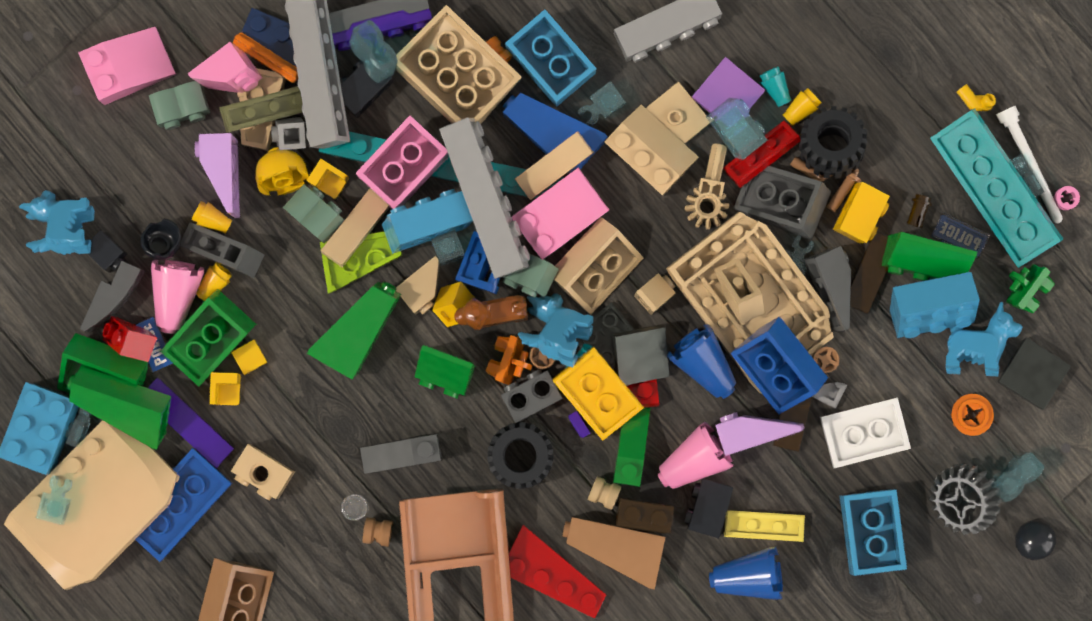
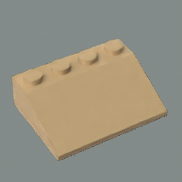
M447 5L391 60L392 67L451 124L468 117L475 118V121H479L481 124L522 78Z

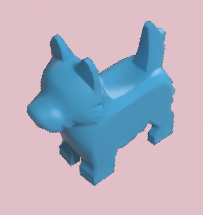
M45 190L40 197L32 199L30 203L21 204L19 208L29 212L26 214L27 219L47 222L45 238L28 242L26 246L32 249L34 253L39 251L42 253L48 250L63 255L73 252L78 254L90 253L91 241L85 240L84 230L81 229L83 227L82 223L94 221L95 210L92 205L89 206V200L81 198L80 200L56 201L55 194Z
M557 293L539 298L527 296V299L533 305V307H528L527 311L541 321H544L546 325L539 335L519 332L518 336L522 340V344L539 348L541 353L546 355L547 358L559 360L562 364L573 368L578 359V355H575L578 346L576 338L589 340L593 333V316L583 315L575 310L562 307L563 299Z
M1000 302L996 313L991 318L985 331L963 330V328L957 327L950 328L951 335L948 339V353L946 355L947 374H960V363L965 359L966 362L971 361L972 364H984L986 376L998 377V363L1006 346V341L1010 337H1017L1023 327L1021 324L1013 321L1011 314L1004 312L1003 302Z

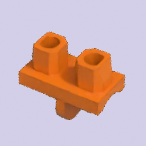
M510 335V338L501 336L497 338L495 350L503 352V358L501 362L491 359L486 368V372L495 377V380L510 385L514 376L521 377L523 369H532L533 365L526 363L529 353L523 351L525 344H522V340Z

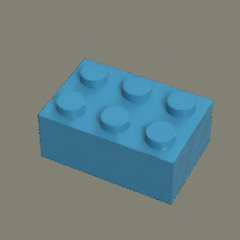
M543 10L505 43L506 49L510 51L513 58L556 107L596 74V67L546 10Z
M451 189L441 193L440 197L431 201L430 197L415 202L416 205L406 209V206L403 205L392 209L391 213L387 215V218L382 223L393 254L464 230L473 222L463 192L456 193L455 189Z
M962 273L893 287L890 313L897 338H914L921 333H939L946 328H965L975 323L980 299L972 273Z
M25 382L0 447V458L49 475L58 464L79 407L69 401V396L34 383Z
M888 489L840 495L849 573L856 576L907 569L897 490Z

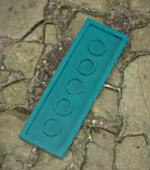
M975 108L930 138L1018 268L1063 240V237Z

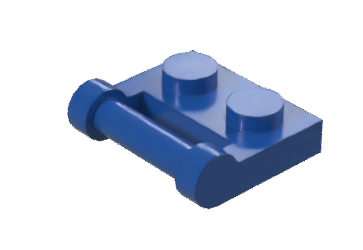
M474 231L455 280L497 295L499 290L497 285L500 278L495 279L491 272L488 282L484 281L490 265L479 235Z

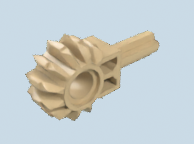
M713 144L711 146L705 178H701L698 188L693 190L696 197L688 195L686 198L693 205H686L685 211L694 212L687 219L692 221L697 218L698 220L695 224L697 228L701 226L702 221L705 222L706 230L711 228V221L718 227L721 224L718 217L726 219L728 216L725 212L721 211L729 208L728 203H721L726 198V194H723L725 183L720 182L727 151V147L722 144ZM703 201L711 202L714 211L709 214L702 212L700 203Z

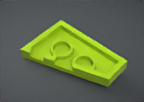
M385 232L368 234L343 268L322 254L328 294L402 256V252L399 251L392 254ZM326 241L325 243L320 242L321 249L328 241Z

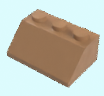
M214 558L198 621H262L274 572L234 561Z

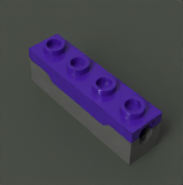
M377 0L329 13L335 49L338 48V51L349 50L354 47L353 44L363 42L364 45L378 42L379 37L387 35L389 38L399 37L404 34L403 31L414 29L415 32L421 31L432 20L428 0Z

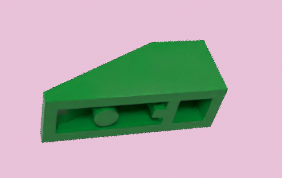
M643 408L621 426L613 476L614 483L640 487L651 408Z

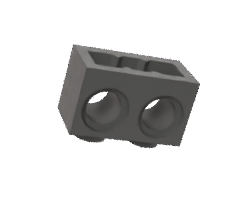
M541 369L527 375V382L519 385L516 381L503 388L505 393L501 396L515 423L562 400L548 371L542 373ZM540 381L548 383L550 387L549 393L545 396H539L534 391L535 385ZM517 393L523 394L527 400L526 405L520 409L513 407L511 404L512 397Z

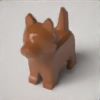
M521 295L483 302L472 298L464 307L456 310L454 319L459 325H469L475 330H480L509 322L528 321V312L525 297Z

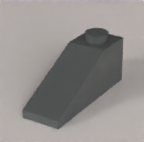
M191 222L181 240V247L251 278L255 277L264 257L263 253L243 243Z
M831 247L805 259L804 262L819 297L829 309V322L833 332L846 331L850 329L851 269L848 264V255L842 247Z
M437 434L360 448L364 474L442 461Z

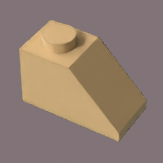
M436 256L396 287V291L401 294V298L415 315L419 312L423 315L434 306L432 301L436 299L440 261Z
M738 258L715 268V273L727 302L741 324L765 313L762 293Z
M658 273L635 293L634 297L652 315L676 294L673 290L676 286L668 276L664 275L661 277Z

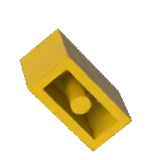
M864 182L855 183L833 230L860 244L867 243L868 240L871 241L877 232L878 227H876L879 217L882 218L888 210L889 204L887 201L890 196Z

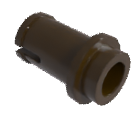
M916 194L915 198L911 199L913 205L906 224L923 228L928 207L932 206L930 197Z

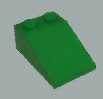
M217 289L205 300L160 352L197 386H200L257 324Z
M422 345L415 378L420 379L419 385L432 390L435 385L444 388L443 394L458 399L459 394L465 396L476 367L473 363Z

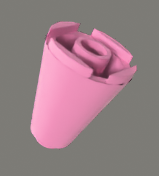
M153 260L151 263L156 326L161 327V332L175 334L185 323L204 275V268L200 266L197 271L194 270L195 264L174 260H165V265H158L159 260Z
M707 422L700 424L659 467L660 473L658 477L665 487L670 486L672 489L723 472L734 466L731 463L733 460L730 454L725 456L720 438L710 434L714 429Z

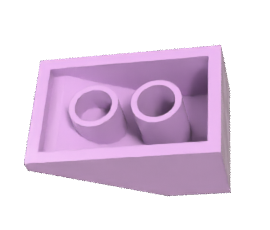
M231 133L199 134V141L195 142V156L199 157L227 213L234 218H240L238 140Z
M737 412L721 417V423L715 425L725 456L805 429L803 423L748 415L738 417Z

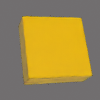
M252 340L231 352L244 375L268 363L256 340Z

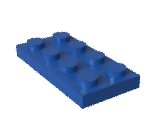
M192 448L173 469L180 478L175 483L170 505L135 539L159 562L163 561L233 484L195 448Z

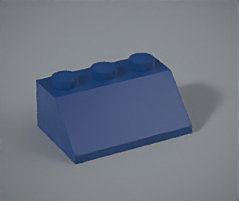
M780 316L760 327L730 353L778 414L817 394L828 378Z

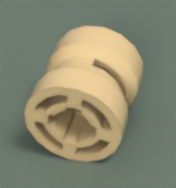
M597 476L587 500L594 503H603L605 508L612 510L622 486L615 483H606L605 479Z

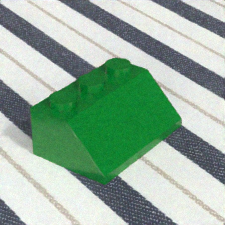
M899 232L888 236L881 266L888 267V272L892 274L903 275L906 272L913 274V279L927 281L929 279L968 273L976 258L977 251Z
M75 333L62 353L57 389L70 394V390L67 389L69 379L73 374H77L81 366L143 386L149 362L119 355L109 345Z

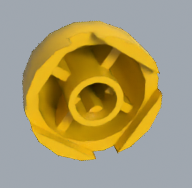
M278 147L270 149L258 161L255 170V178L260 193L269 196V191H277L278 195L295 192L302 187L304 180L309 178L302 157L294 151L279 150Z

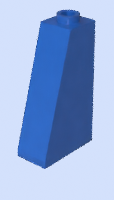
M522 93L517 97L512 95L503 105L505 108L503 116L546 155L574 133L579 132L594 153L567 172L568 175L577 168L581 169L608 138L605 133Z

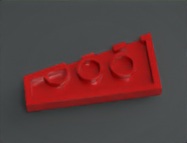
M522 526L509 552L510 578L595 619L606 594L526 526Z

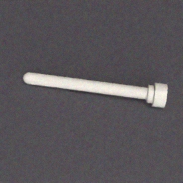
M1016 106L996 114L1000 124L1003 123L1005 127L1008 126L1052 221L1060 223L1063 217L1019 127L1018 121L1020 120L1018 116L1020 114Z

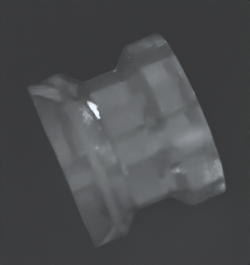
M360 494L347 496L341 504V511L349 520L357 521L362 519L369 510L367 499Z

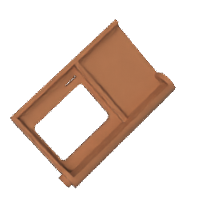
M487 489L400 500L409 621H434L430 579L433 571L479 566L481 569L485 621H514L503 489Z

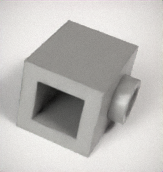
M301 117L275 120V126L271 127L272 142H277L279 150L306 148L304 121Z

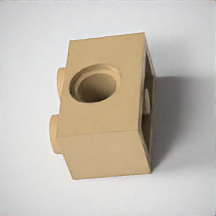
M247 444L231 472L236 474L234 478L236 481L247 487L249 484L254 485L258 488L256 493L269 501L272 497L279 499L295 473L289 467L251 444ZM260 466H264L268 470V477L263 482L259 481L255 475L257 468Z

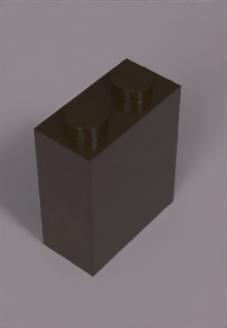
M619 498L615 524L622 527L670 534L674 507L665 504Z

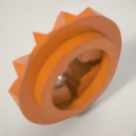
M967 394L961 396L953 404L951 417L953 425L961 433L976 436L990 428L994 412L986 398L978 394ZM967 407L971 410L981 409L978 412L979 414L976 415V422L972 419L963 421L968 414Z

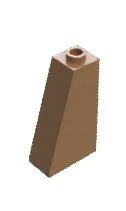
M571 517V522L565 521L562 537H567V544L650 589H655L665 542L664 536Z

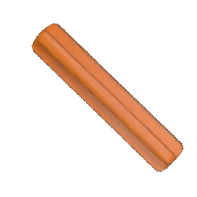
M240 32L235 36L233 44L290 82L295 83L298 81L297 67L244 33Z

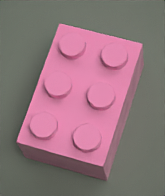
M409 116L356 172V175L385 203L394 209L403 206L449 157V154L442 144Z

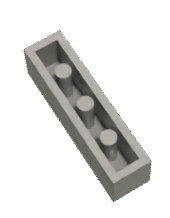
M677 0L614 29V36L626 62L632 59L634 62H638L646 58L649 51L657 49L658 52L670 47L672 45L671 41L680 38L683 41L694 36V31L704 27V30L716 26L719 24L718 20L721 18L722 12L716 0Z

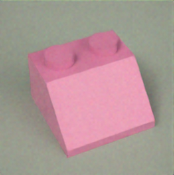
M231 42L188 73L190 78L208 89L237 93L251 91L258 85V81L263 78L247 54Z

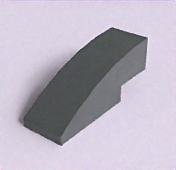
M121 261L112 284L100 282L80 329L92 332L116 314L138 287L145 271Z

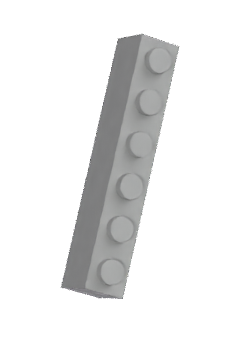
M286 0L285 10L289 18V35L293 42V59L297 66L298 87L301 91L302 112L305 116L306 137L309 145L312 148L326 149L350 142L327 0Z
M468 117L440 128V133L494 278H502L528 268L530 255L526 246H522L518 236L521 235V231L517 222L512 221L509 211L512 210L508 197L503 196L500 189L502 180L498 171L493 170L491 164L493 155L490 148L483 143L482 136H484V131L480 122L475 121V118Z

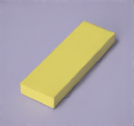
M727 510L724 537L803 542L805 515Z

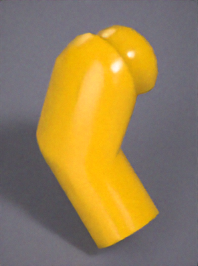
M967 84L957 91V94L970 110L975 108L976 111L986 112L991 110L996 104L994 95L990 93L975 95Z

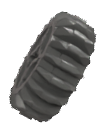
M968 463L961 466L955 464L943 470L941 475L935 478V484L930 489L934 494L929 499L936 503L932 506V510L939 512L937 519L943 518L945 520L944 527L953 526V533L961 530L963 535H967L970 532L974 535L981 530H986L990 524L996 521V515L1001 510L997 505L1001 503L1002 498L995 496L1000 488L992 487L994 479L988 480L986 478L987 471L978 473V466L969 468ZM958 482L956 491L949 492L951 483ZM982 506L980 516L973 517L975 508Z

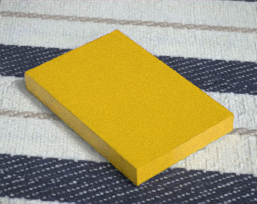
M594 346L577 359L573 368L568 366L553 378V382L602 440H605L644 408Z

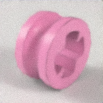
M1065 186L1055 192L1054 200L1059 209L1070 210L1078 205L1080 195L1074 187ZM1062 192L1072 195L1073 198L1070 199L1072 201L1071 205L1068 202L1062 203L1060 199L1064 197L1061 195Z

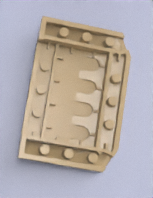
M737 212L666 268L672 280L705 324H709L712 327L717 340L759 393L761 391L730 353L760 327L780 316L810 355L834 338L833 332L830 329L828 307L767 225L741 212ZM737 258L761 291L765 311L764 314L742 324L730 308L715 273V268Z
M102 420L8 515L4 525L63 589L69 590L74 586L96 580L170 505L175 483L179 481L180 476L153 448Z

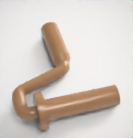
M795 157L790 164L811 179L821 182L828 179L824 178V175L819 174L817 176L814 174V168L808 169L805 166L806 163L798 157ZM858 168L856 170L852 169V173L846 176L826 206L829 210L836 212L853 185L861 182V179L857 177L859 174Z

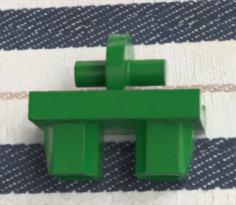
M1032 264L1029 269L1024 267L1020 274L1012 271L1009 277L1014 282L1009 289L1013 292L1006 300V303L1012 307L1034 313L1040 303L1033 297L1037 290L1046 294L1055 285L1048 276L1051 271L1046 267L1041 268L1035 264Z

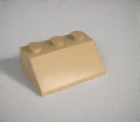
M642 105L630 114L605 141L612 150L663 196L699 158Z
M600 217L555 265L559 270L554 281L591 315L642 261L643 257L617 228Z

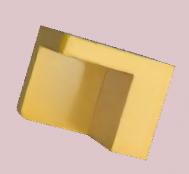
M320 159L307 182L331 198L337 199L348 182L349 177Z
M457 282L440 289L432 311L447 327L457 325L458 323L454 319L456 310L464 307L470 299L475 297L462 282Z
M211 372L210 404L239 405L241 374Z

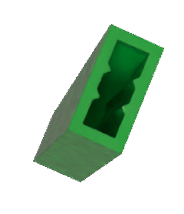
M378 281L308 350L307 354L346 377L354 379L360 372L401 296L400 293L396 292L397 288L388 282L381 283Z
M81 366L76 375L73 374L70 377L67 389L70 390L69 401L150 448L157 450L167 432L171 402L170 395Z

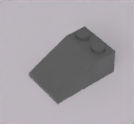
M768 166L742 186L733 209L786 232L812 240L831 191L821 181Z

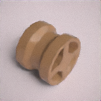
M821 347L811 356L824 373L834 371L839 365V355L831 347Z

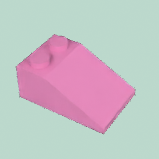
M156 27L108 40L78 52L96 96L104 105L176 75Z
M577 168L515 213L511 218L517 222L520 231L539 257L544 259L609 211V208L581 170Z

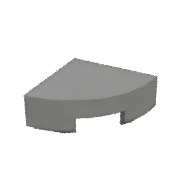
M840 382L824 384L817 394L812 397L836 408L847 385Z

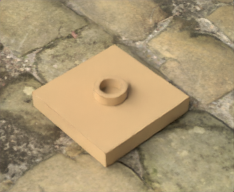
M679 82L646 107L654 117L684 144L711 123V120Z

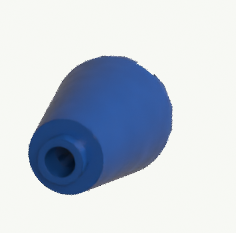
M709 324L703 325L705 330L700 332L696 328L674 345L676 351L673 354L669 351L667 357L715 398L722 397L724 399L735 391L736 380L714 331H712V327Z
M768 547L714 566L713 572H709L711 588H715L717 593L772 600L782 599L783 596L780 594L783 591L780 562H775L774 555H779L777 548Z

